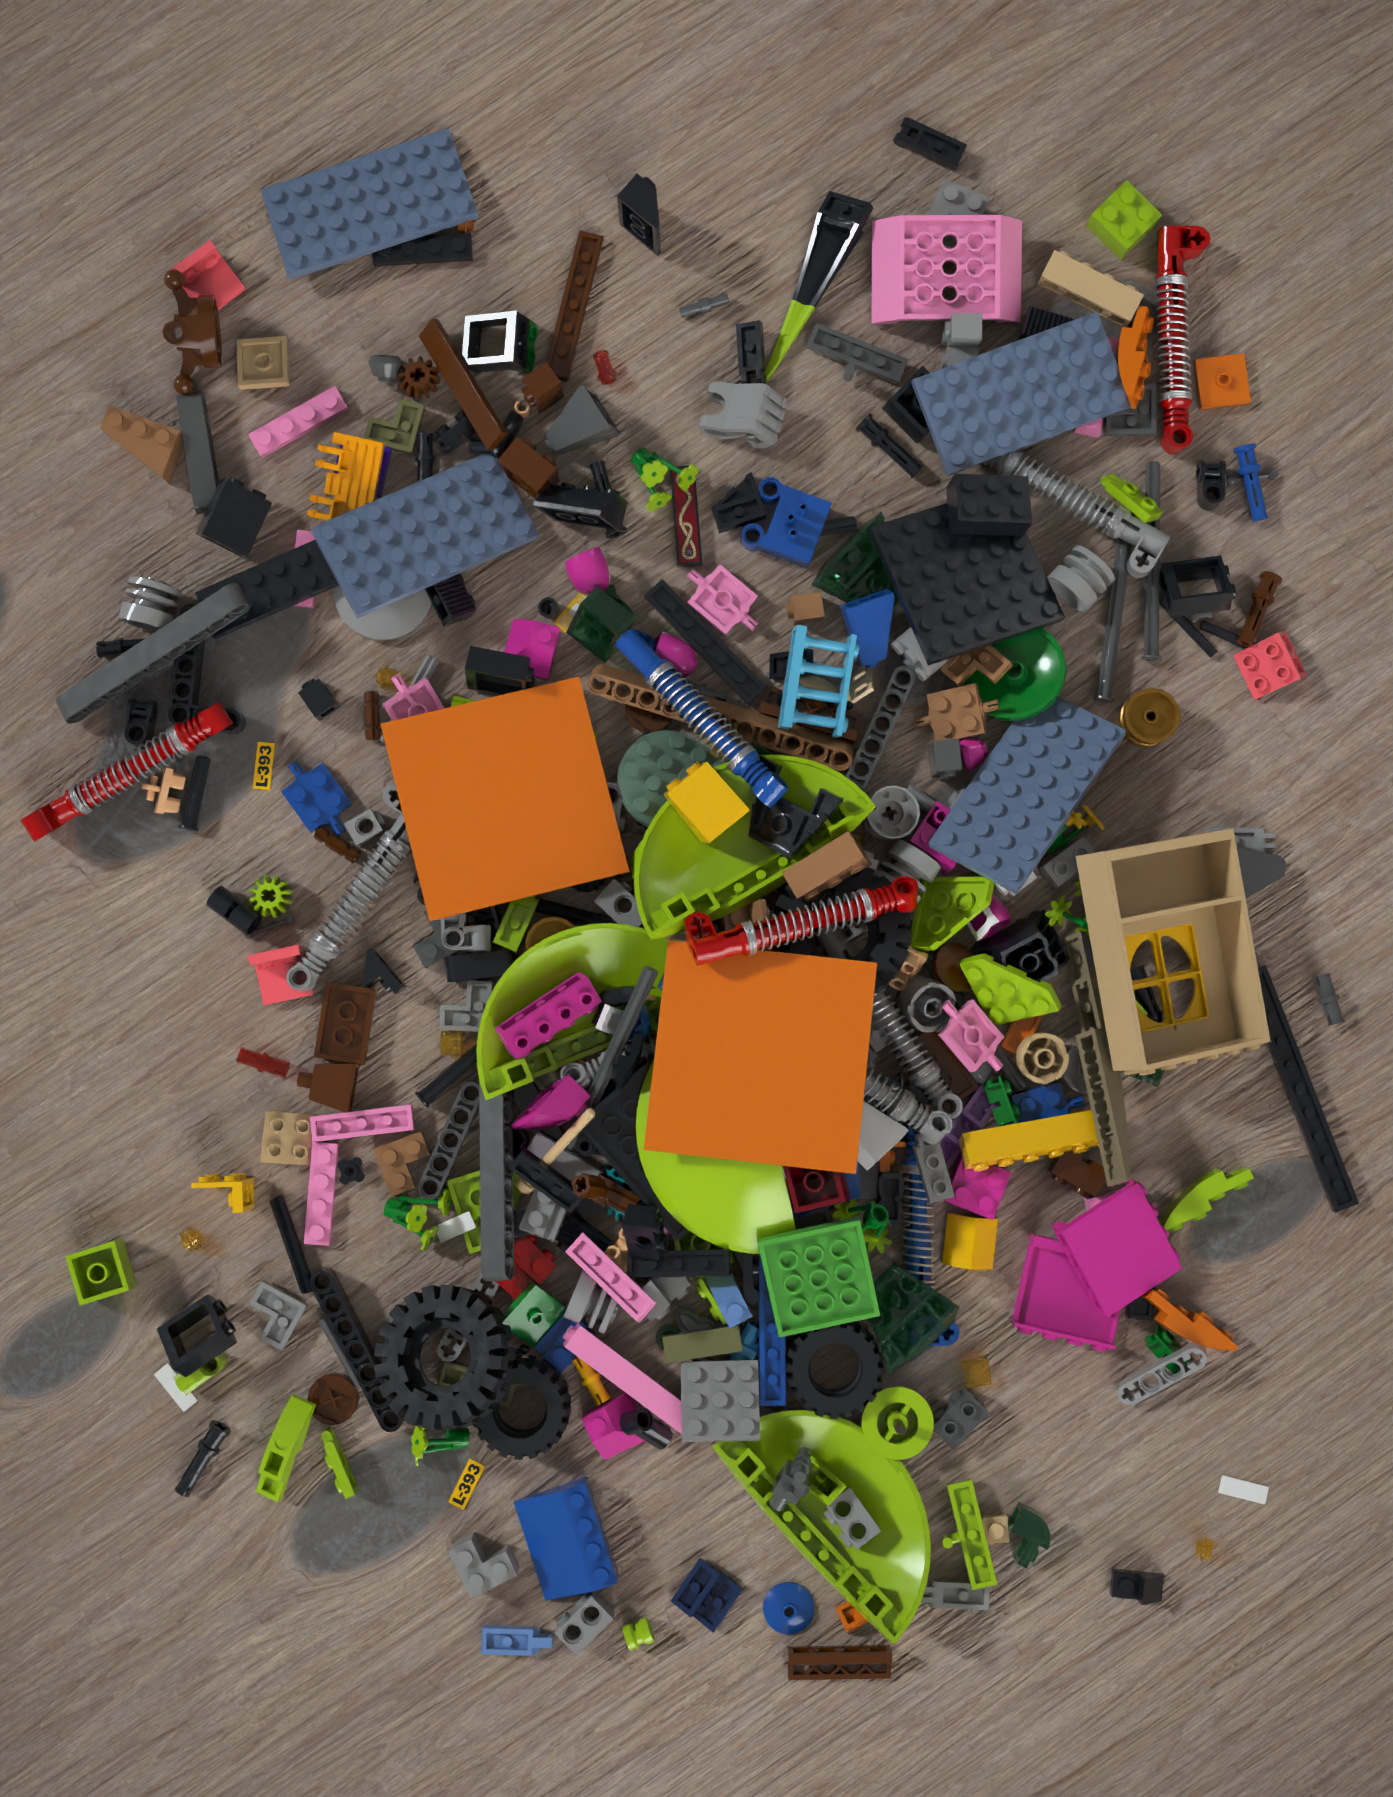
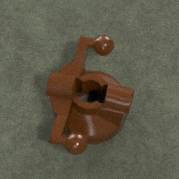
M172 269L165 273L164 283L172 290L176 298L179 314H174V321L165 324L163 336L167 342L175 344L178 351H182L183 362L180 375L174 379L173 385L178 393L185 395L193 390L194 383L190 376L196 366L203 365L205 368H221V329L215 295H199L198 298H190L182 287L184 285L183 274L178 270ZM177 326H179L183 332L182 337L180 339L175 334V329L177 328Z

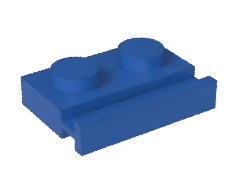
M564 1315L534 1347L560 1373L576 1357L575 1354L564 1347L563 1342L565 1339H563V1335L571 1325L575 1327L577 1323L563 1318ZM583 1321L579 1323L594 1335L596 1334Z

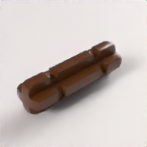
M367 691L364 693V703H367V706H364L365 726H367L365 738L370 741L380 739V729H378V726H380L379 705H377L379 693L377 691Z
M319 827L314 835L317 841L320 843L324 842L325 846L340 856L344 855L345 859L351 863L356 862L361 855L360 850L350 847L349 843L334 833L330 834V831L325 827Z

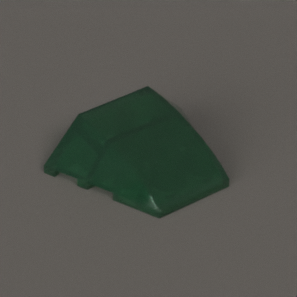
M879 512L853 532L821 566L811 584L812 586L845 603L888 589L894 594L893 607L899 599L868 532L871 526L884 523L885 518L882 512Z
M892 1263L873 1282L880 1316L867 1319L869 1326L873 1327L878 1340L877 1347L884 1356L887 1364L885 1369L888 1375L920 1356L954 1323L960 1306L896 1263Z

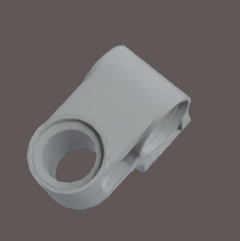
M466 913L440 919L441 940L443 945L449 950L468 952L491 951L490 925L467 926ZM455 932L459 933L461 937L459 944L455 946L449 945V935Z

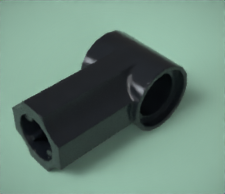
M647 1408L625 1412L620 1418V1427L626 1435L635 1434L659 1450L665 1449L667 1444L671 1442L673 1436L671 1428L653 1418L651 1411Z

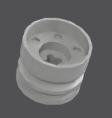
M1076 545L1070 551L1071 555H1067L1063 559L1066 566L1058 565L1047 579L1053 592L1065 604L1080 613H1086L1096 602V593L1103 594L1107 589L1106 586H1110L1115 577L1111 569L1096 554L1083 546Z
M133 576L128 578L127 584L138 590L125 589V594L135 599L134 603L122 602L118 615L120 621L156 632L175 619L171 614L164 611L165 608L176 609L178 607L176 602L168 598L179 599L182 593L180 590L153 578Z
M897 785L886 786L868 796L876 807L861 823L865 831L873 838L881 841L896 840L910 834L917 826L920 817L919 804L915 796L906 788ZM886 810L893 813V816L889 817V819L882 816V813L886 812Z
M897 839L888 852L890 858L895 862L894 865L882 861L880 866L887 873L876 870L874 876L880 879L883 875L891 883L900 876L912 877L917 881L918 892L924 894L926 888L919 880L932 882L941 867L934 859L918 848ZM919 895L917 897V904L921 899Z
M583 1270L563 1318L579 1324L585 1314L590 1316L588 1328L592 1329L596 1319H599L602 1322L598 1332L604 1334L614 1321L620 1305Z

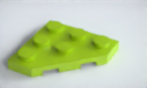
M935 877L932 882L922 880L921 884L926 888V892L924 894L919 893L921 899L916 905L911 927L912 937L910 945L912 948L921 951H935L990 905L995 883L985 877Z
M985 953L963 958L959 964L984 1013L994 1025L1058 1012L1062 1006L1051 984L1042 980L1039 983L1027 977V973L1013 966L1007 965L1005 967L993 961L994 958Z
M480 1170L447 1180L457 1216L469 1211L476 1228L463 1233L469 1254L481 1251ZM513 1172V1198L515 1207L522 1192L518 1190L515 1184V1180L519 1176Z

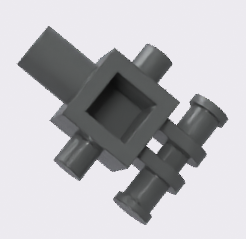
M800 1448L794 1461L792 1462L787 1459L777 1474L772 1492L774 1495L769 1502L775 1510L782 1511L788 1501L796 1505L801 1496L805 1497L811 1487V1483L808 1482L811 1451L808 1448Z

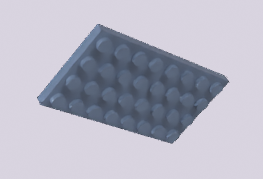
M449 128L260 189L289 280L465 223L467 220L471 221L479 218Z
M1098 312L958 362L911 381L947 477L1131 408L1123 388L1118 364Z
M491 453L482 454L311 528V533L357 619L539 538V533L506 473L501 470L498 459L494 458Z
M1060 697L1041 714L1030 719L1013 721L928 842L929 847L1017 895L1126 735V730Z

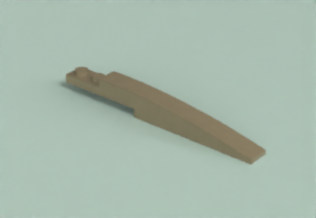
M1079 931L1063 938L1062 943L1070 956L1067 966L1082 1032L1075 1036L1107 1186L1109 1187L1131 1181L1121 1071H1113L1088 934L1086 931Z

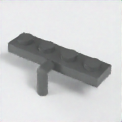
M819 323L815 324L806 346L809 350L847 364L843 374V379L847 382L853 379L856 369L899 385L909 360Z

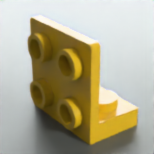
M231 1173L224 1176V1178H221V1174H205V1176H199L198 1181L191 1183V1188L232 1187V1191L228 1195V1203L232 1207V1213H243L254 1208V1177H246V1173Z

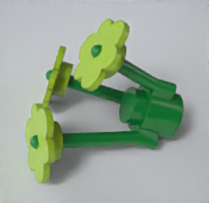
M646 448L638 449L631 458L632 463L637 467L636 472L640 475V479L645 483L651 494L649 502L645 505L646 509L650 512L664 507L667 504L666 502L672 498L670 493H656L653 488L656 483H661L664 480L663 475L667 473L668 468L679 474L678 486L683 491H686L695 482V476L699 471V467L693 464L681 470L661 458L655 451L650 453Z
M449 1188L444 1189L443 1194H440L438 1199L410 1198L400 1195L398 1199L390 1197L384 1207V1216L393 1219V1223L400 1224L409 1231L421 1236L420 1242L423 1243L421 1250L427 1251L436 1238L439 1226H433L431 1230L427 1229L425 1232L421 1230L423 1224L427 1221V1216L425 1215L427 1207L423 1204L438 1205L439 1210H442V1215L449 1216L452 1203ZM408 1203H415V1204H421V1205H420V1206H419V1205H414V1206L412 1207V1210H410V1205H407V1204H408Z
M416 1426L414 1434L411 1436L412 1454L415 1458V1465L419 1466L418 1459H423L424 1453L458 1450L459 1448L467 1449L470 1432L469 1428L458 1427V1429L447 1430L445 1438L428 1439L424 1431L425 1428Z

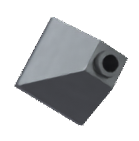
M582 384L577 388L547 431L546 436L548 439L545 440V443L552 453L557 451L562 454L621 435L595 392Z
M1237 848L1246 899L1285 876L1287 866L1281 856Z

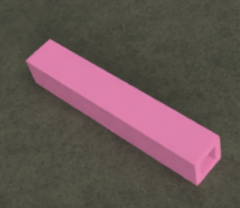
M577 1323L575 1327L571 1325L563 1335V1339H565L563 1345L565 1348L682 1434L681 1399L581 1324Z

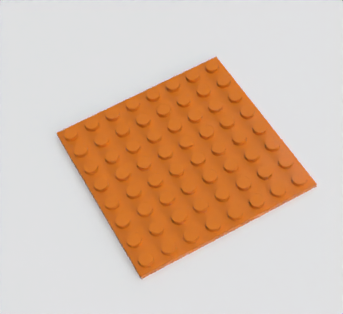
M579 677L380 724L429 922L630 872Z
M668 940L643 1150L856 1174L877 963L765 950L761 952L757 950L753 955L745 956L738 954L697 966L686 942Z

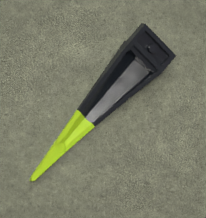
M832 191L828 192L817 213L800 277L783 327L765 371L766 383L862 236V229L874 209L870 202Z

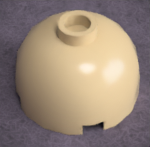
M1039 1032L1030 1034L1021 1041L1016 1052V1062L1021 1073L1029 1080L1047 1084L1061 1078L1067 1070L1069 1053L1066 1051L1064 1042L1056 1035Z

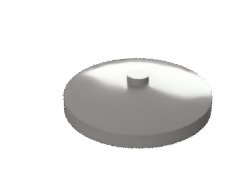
M340 586L333 588L334 602L344 622L357 634L374 641H394L412 634L424 623L433 606L426 590L423 589L357 619Z

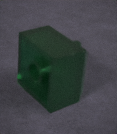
M609 585L606 591L596 587L580 603L566 633L606 663L619 650L615 646L617 640L624 632L632 628L637 616L620 599V596L616 593L615 585Z

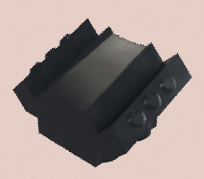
M1045 910L1033 911L1028 918L1017 919L1012 925L985 941L975 942L970 949L973 956L985 953L993 957V961L1005 967L1007 965L1013 966L1027 973V977L1039 983L1041 980L1047 981L1058 975V969L1065 966L1070 959L1054 927L1049 925L1050 920L1045 915Z

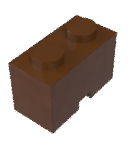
M547 362L522 378L524 388L521 390L524 394L523 398L531 409L536 408L539 414L564 398L561 382Z
M1073 1150L1066 1151L1059 1157H1054L1047 1170L1053 1173V1180L1064 1186L1069 1182L1076 1186L1074 1191L1085 1198H1088L1089 1194L1094 1197L1098 1196L1106 1181L1102 1165L1090 1159L1084 1162L1082 1160L1084 1155L1074 1153Z

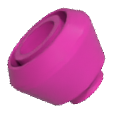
M972 737L959 740L961 761L965 769L973 770L984 762V757L988 756L984 741L980 742L978 738Z

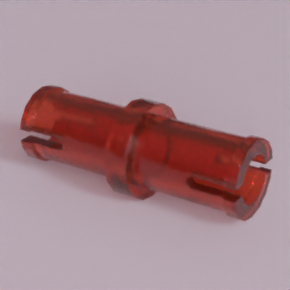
M241 1047L236 1060L237 1063L257 1068L258 1072L263 1073L266 1071L286 1078L291 1064L269 1057L270 1054L268 1053L260 1054Z

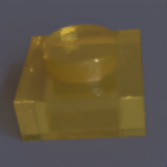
M987 1357L961 1361L966 1388L992 1385Z

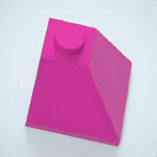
M513 619L504 652L530 657L531 667L535 668L534 677L549 681L562 631L560 627L538 621Z
M626 1392L582 1413L581 1420L587 1433L604 1460L645 1441L635 1434L626 1435L620 1427L621 1416L625 1412L637 1409L632 1397Z

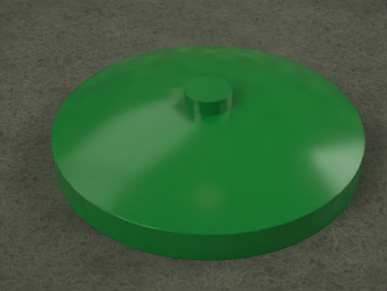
M1040 628L991 645L1013 665L996 684L977 669L965 681V685L973 683L978 685L979 695L984 703L998 699L999 704L997 705L1000 706V710L986 712L987 715L1004 721H1022L1041 714L1056 701L1065 683L1066 661L1056 639L1045 629Z

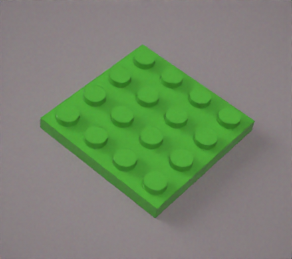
M859 1216L757 1238L779 1337L880 1316Z

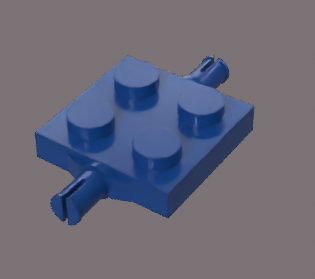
M297 761L292 763L298 771L295 770L292 764H289L288 768L296 779L281 792L310 833L330 824L337 836L341 835V832L336 825L344 833L346 829L338 820V817L352 803L325 765L321 763L311 771L304 772Z
M1059 1081L1010 1094L1012 1104L1017 1103L1022 1118L1018 1119L1019 1123L1070 1114V1109L1084 1106L1082 1096L1067 1100Z

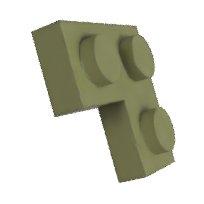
M400 399L394 423L369 417L364 438L385 442V446L391 447L394 451L413 455L425 406Z

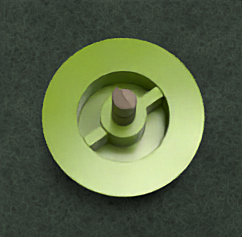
M894 1386L877 1392L873 1402H867L862 1414V1432L868 1445L877 1454L893 1460L908 1459L920 1453L929 1443L934 1428L933 1414L927 1401L919 1393L906 1387Z

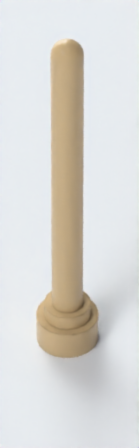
M586 1109L541 1160L550 1165L595 1116L594 1109ZM520 1176L515 1180L516 1187L522 1193L531 1194L534 1191L535 1187Z

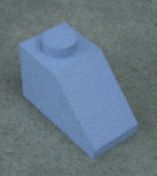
M732 1273L729 1277L705 1278L729 1328L753 1317L752 1311L744 1300V1296Z

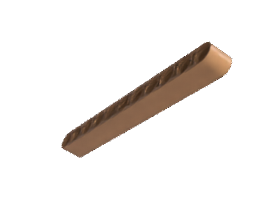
M600 664L593 668L587 682V686L592 693L675 720H683V716H677V710H671L672 704L666 705V698H660L661 693L656 694L655 689H651L647 685L644 676L605 664ZM596 677H602L606 682H599ZM625 684L630 690H624L620 685ZM644 692H650L654 697H647ZM704 696V701H709L710 707L714 706L716 708L715 712H720L721 715L727 718L726 724H731L732 730H737L738 735L743 736V741H748L749 743L754 741L762 747L790 756L812 760L839 771L847 770L852 764L854 748L847 740L833 738L832 735L797 724H792V728L788 730L779 729V719ZM721 720L719 723L724 725L725 721ZM746 722L750 724L751 727H743L740 723ZM726 726L725 729L729 731L730 726ZM765 730H771V731H773L775 734H774V735H768V734H766L764 731H765ZM734 731L730 734L735 737L736 732ZM789 738H796L799 740V742H791L789 741ZM814 745H819V746H821L823 749H822V750H816V749H814L812 746H814ZM844 753L847 755V757L842 758L837 756L836 754Z

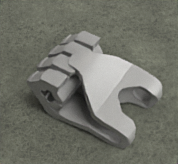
M718 381L710 383L707 390L709 398L713 402L720 403L724 409L717 415H703L700 418L698 429L702 434L720 439L746 436V440L754 448L764 449L775 445L777 441L776 433H779L782 428L780 421H783L785 411L783 410L787 401L785 397L770 386L762 383L733 384Z

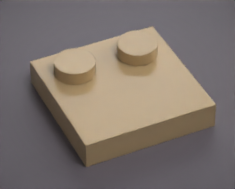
M286 336L236 340L237 375L240 390L290 386L289 350Z

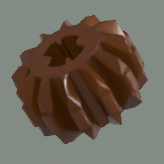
M419 356L415 363L412 358H409L408 362L410 365L401 364L403 372L397 375L398 379L402 381L399 387L401 390H406L405 394L407 397H411L414 394L415 399L419 401L421 394H424L426 399H429V391L436 393L438 389L434 384L441 382L440 377L436 376L439 373L438 367H432L433 362L430 359L424 362L422 356ZM419 375H422L423 377L420 378L419 382H416L415 379H418Z

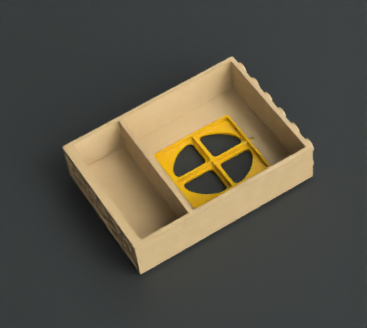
M1233 828L1076 856L1113 1071H1124V1075L1137 1073L1139 1075H1148L1155 1073V1069L1161 1068V1070L1177 1068L1176 1064H1196L1198 1059L1201 1058L1203 1060H1213L1219 1058V1054H1239L1240 1049L1245 1048L1246 1051L1261 1048L1260 1044L1271 1042ZM1163 936L1175 940L1184 949L1191 963L1189 969L1172 973L1166 972L1161 946V938ZM1148 939L1151 942L1156 973L1152 977L1133 981L1130 973L1132 958L1139 945ZM1191 978L1194 981L1192 1000L1186 1012L1176 1019L1173 1014L1169 984L1174 981ZM1155 985L1159 988L1164 1015L1162 1022L1157 1023L1149 1019L1140 1010L1135 1001L1134 991L1136 989Z

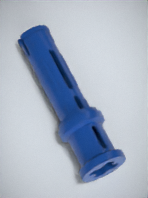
M1256 443L1233 449V452L1237 454L1240 467L1238 474L1243 476L1252 522L1268 518L1258 475L1261 465L1257 464L1254 450ZM1245 454L1248 455L1249 464L1246 462ZM1252 486L1255 487V492H1256L1257 501H1258V505H1259L1258 507L1256 506V503H1255Z

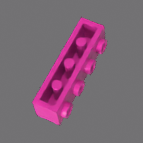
M577 972L495 1027L494 1030L510 1055L515 1059L528 1056L533 1051V1048L540 1043L550 1041L559 1030L572 1026L580 1016L593 1012L596 1009V1005L602 1001L588 977L581 972Z

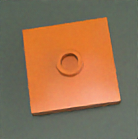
M1244 353L1201 358L1193 361L1199 410L1250 404L1251 398Z

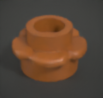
M475 219L459 224L457 231L468 233V231L473 232Z

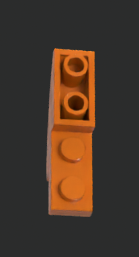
M1138 306L1132 328L1122 327L1119 339V373L1131 409H1136L1138 401L1143 399L1145 392L1144 380L1149 377L1151 372V363L1148 362L1146 356V338L1148 333H1151L1153 330L1154 318L1150 316L1149 308L1145 306Z
M1159 1288L1156 1290L1150 1289L1141 1295L1159 1310L1154 1320L1173 1333L1209 1348L1237 1350L1238 1346L1231 1341L1234 1337L1225 1329L1220 1328L1218 1330L1212 1325L1214 1320L1204 1312L1197 1314L1190 1311L1188 1313L1178 1304L1173 1306L1168 1302L1170 1297Z

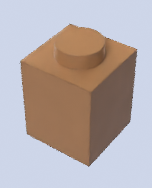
M821 592L791 596L790 604H786L788 619H793V625L824 620L825 615Z

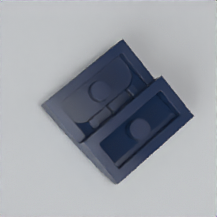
M699 1558L671 1599V1602L689 1617L693 1616L714 1633L744 1588L722 1571Z

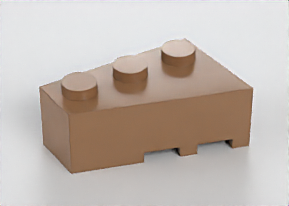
M109 405L100 429L170 485L184 448L182 432Z
M847 831L784 870L782 874L796 898L801 902L805 900L810 902L817 898L820 892L827 888L835 887L842 880L871 866L872 863L857 838Z

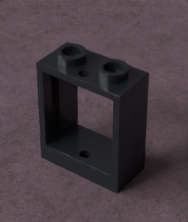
M518 311L465 316L461 357L468 369L474 373L525 369L530 319ZM507 325L505 355L479 358L481 328Z
M1221 555L1161 563L1159 584L1170 618L1230 610L1232 599L1236 597V589L1234 584H1230L1228 565H1224ZM1213 578L1218 591L1182 596L1178 583Z
M470 646L465 665L467 689L503 695L533 688L535 686V678H533L535 668L531 667L530 657Z
M207 1294L157 1328L172 1369L184 1377H188L237 1343L234 1336L236 1329L232 1322L227 1319L225 1314L227 1308L220 1299L216 1300ZM210 1314L217 1333L187 1353L180 1334Z

